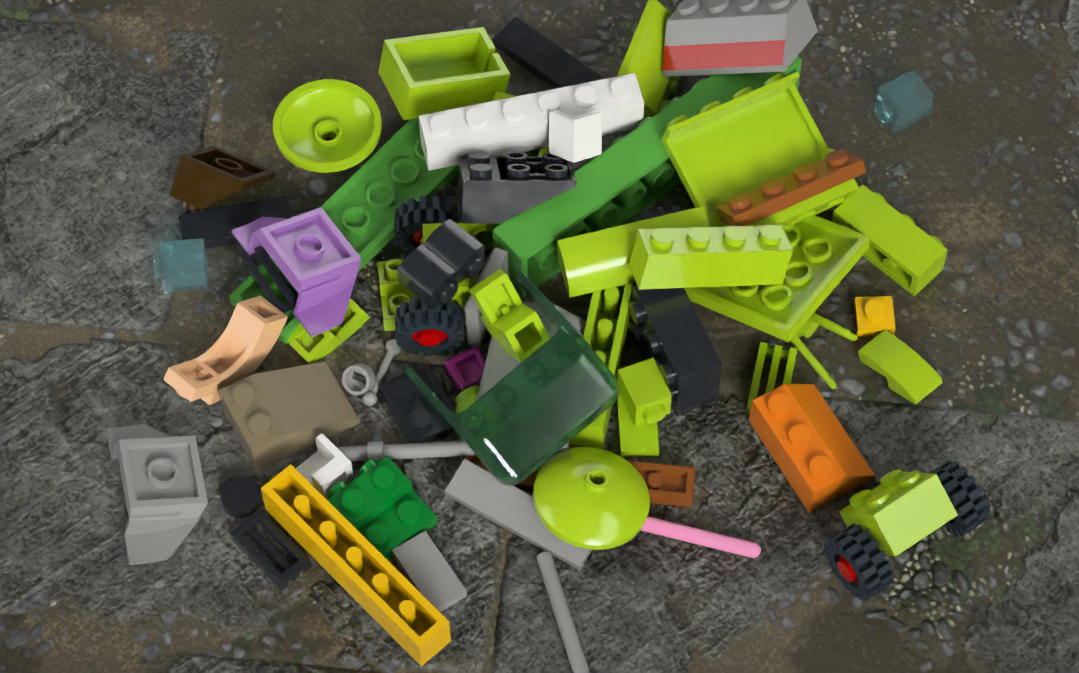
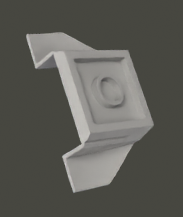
M146 424L106 428L111 460H119L129 518L124 531L129 565L168 560L198 523L208 504L196 436L171 437Z

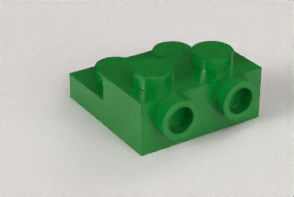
M388 456L380 462L377 459L369 460L361 467L358 478L350 484L346 481L339 482L328 494V501L387 560L393 557L392 550L420 533L428 531L437 524V516L412 490V482Z

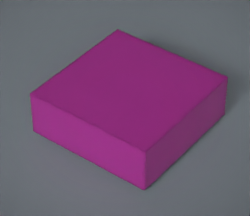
M478 346L445 361L444 368L461 393L470 387L480 386L486 359Z

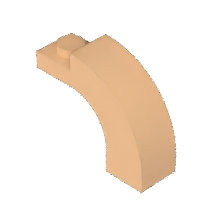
M262 296L238 302L228 326L217 342L201 356L168 367L163 380L172 386L178 395L188 399L190 402L201 398L208 405H212L220 401V389L252 375L276 343L288 316Z

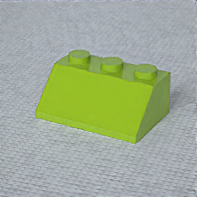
M648 0L617 75L622 76L635 73L644 100L643 120L647 117H654L670 102L668 101L670 94H677L682 76L664 77L662 72L666 22L672 14L657 0Z

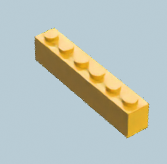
M291 464L261 488L265 509L421 667L451 642L449 621Z

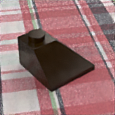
M210 146L180 156L169 196L180 200V204L187 209L200 211L203 208L220 203L274 179L275 172L225 150Z

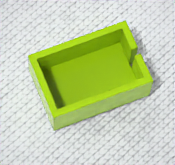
M484 27L384 40L378 71L403 120L416 119L420 115L491 102L496 91L506 93L510 72L499 53H494L495 46Z

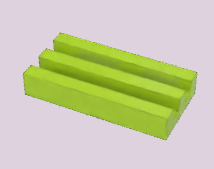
M760 342L747 404V414H750L752 400L758 396L765 357L772 358L766 394L775 388L780 359L787 360L783 385L791 384L797 355L796 348L790 347V350L787 351L782 350L783 346L775 345V348L767 347L768 343Z

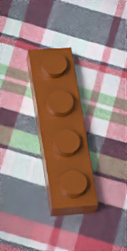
M847 150L832 151L823 160L814 164L798 166L793 170V173L780 179H769L763 182L761 187L753 191L731 196L728 202L716 207L719 220L728 226H748L866 173L864 161Z

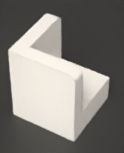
M558 110L549 112V153L573 163L602 154L601 113L592 111L574 117Z
M321 433L315 438L318 451L299 465L296 470L328 500V494L336 484L341 481H346L350 484L354 480L351 461Z

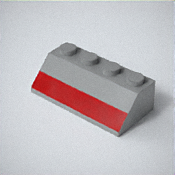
M807 0L682 1L666 22L662 65L664 77L785 72L818 31Z

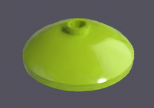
M337 79L316 80L297 87L281 101L273 118L274 139L282 155L292 164L302 169L319 173L346 170L362 162L375 149L382 130L380 110L372 96L353 83ZM333 138V140L326 141L325 139Z
M575 447L555 454L540 468L533 487L534 507L545 527L559 539L584 549L603 550L627 543L640 532L649 513L650 496L648 487L638 470L621 456L600 448ZM592 481L598 482L601 485L594 484Z

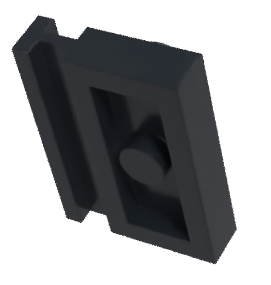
M428 363L423 364V368L419 370H410L378 385L379 393L407 443L435 442L447 436V433L456 429L458 431L462 429V422Z

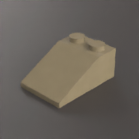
M326 361L253 374L219 390L224 414L256 472L316 444L315 438L321 433L329 438L359 424L356 413Z

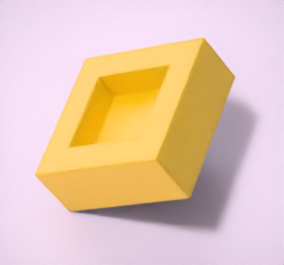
M892 296L855 297L853 305L856 335L858 337L877 336L884 330L894 335L896 328Z

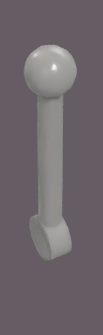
M395 339L387 341V353L376 375L375 384L363 395L362 400L367 406L375 405L377 402L376 393L379 389L378 385L381 384L393 356L401 352V346L397 345Z

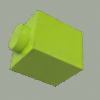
M654 358L618 370L617 390L635 426L645 422L649 424L658 422L667 414H670L672 394Z

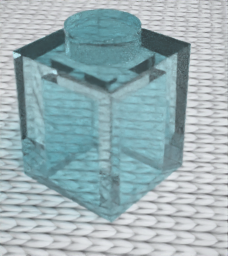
M913 69L878 87L874 111L878 119L882 123H887L891 130L896 133L930 115L934 94Z
M204 238L159 242V257H153V272L155 279H161L164 293L209 289L208 256Z

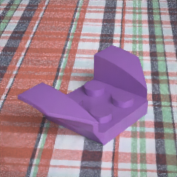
M321 207L289 219L261 217L232 230L231 233L249 255L255 253L254 248L261 246L262 249L264 248L299 293L293 314L311 337L343 323L362 258Z

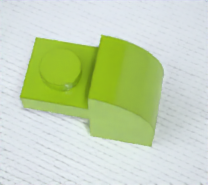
M497 270L469 290L482 313L480 318L496 342L512 358L522 363L552 342L537 312L523 304L505 271Z

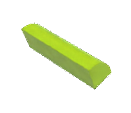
M704 206L557 240L558 263L569 297L636 282L629 262L638 229L710 227Z

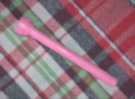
M647 516L646 522L640 530L750 558H756L761 553V547L755 542Z

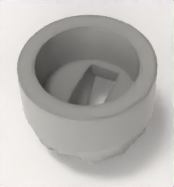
M358 363L344 371L342 383L350 394L362 395L373 387L376 376L370 366ZM354 372H357V373H359V374L365 376L366 379H364V378H362V377H359V376H355V375H354Z

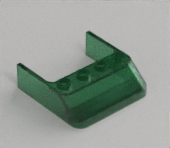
M523 272L517 278L531 301L558 328V331L461 413L450 412L411 367L404 371L421 395L499 483L508 486L516 485L527 478L617 401L620 393V387L616 378L583 336Z

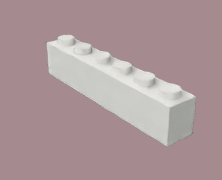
M632 73L420 115V138L428 171L459 165V156H468L471 152H486L490 156H505L509 152H524L549 147V112L554 110L574 117L592 111L600 112L602 115V136L637 129L644 118V100L636 75Z

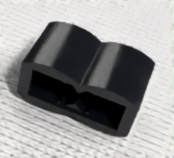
M449 219L441 224L424 244L413 250L397 268L399 282L432 309L440 303L445 304L455 296L459 283L468 277H475L483 268L485 263L484 245Z

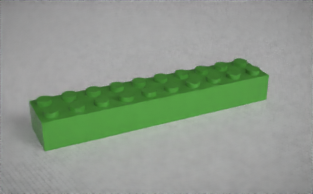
M797 56L785 72L716 74L709 78H702L693 86L692 90L681 98L676 97L672 99L654 117H647L641 121L637 129L625 137L621 136L615 139L602 154L597 157L588 158L581 168L574 172L577 181L576 187L497 224L495 229H493L494 249L496 247L508 251L509 279L516 292L524 298L561 271L558 263L557 240L607 229V227L612 228L627 224L641 214L642 208L651 207L683 184L661 142V138L667 130V124L682 115H687L688 118L700 114V110L704 106L712 102L720 101L721 104L733 100L732 96L744 88L752 87L753 91L765 86V81L777 74L784 73L786 77L798 72L800 75L802 59ZM799 79L795 83L797 90L799 86Z

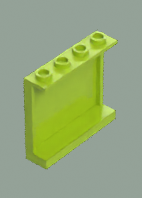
M798 72L786 77L784 73L777 74L765 81V86L754 91L752 87L744 88L732 96L733 100L721 104L720 101L712 102L704 106L700 110V114L688 118L687 115H682L667 124L668 128L661 138V142L695 208L704 206L710 227H728V225L719 220L716 207L728 202L731 196L753 191L761 187V184L769 179H780L793 173L796 167L804 164H814L825 159V156L830 153L795 86L800 77ZM853 178L748 226L782 225L783 229L850 200L859 187Z

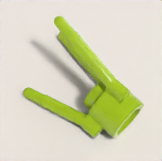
M814 312L790 342L794 344L831 389H835L837 387L835 381L800 340V337L809 338L816 331L818 325L854 342L858 340V336L841 325Z

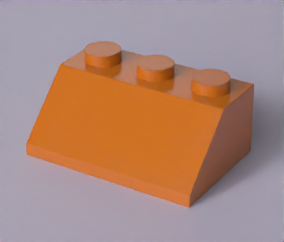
M784 384L752 400L749 415L750 424L809 513L875 479L876 475L814 384Z

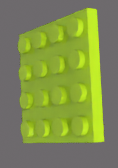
M814 215L784 229L793 252L783 284L684 289L690 301L789 342L869 249V236Z

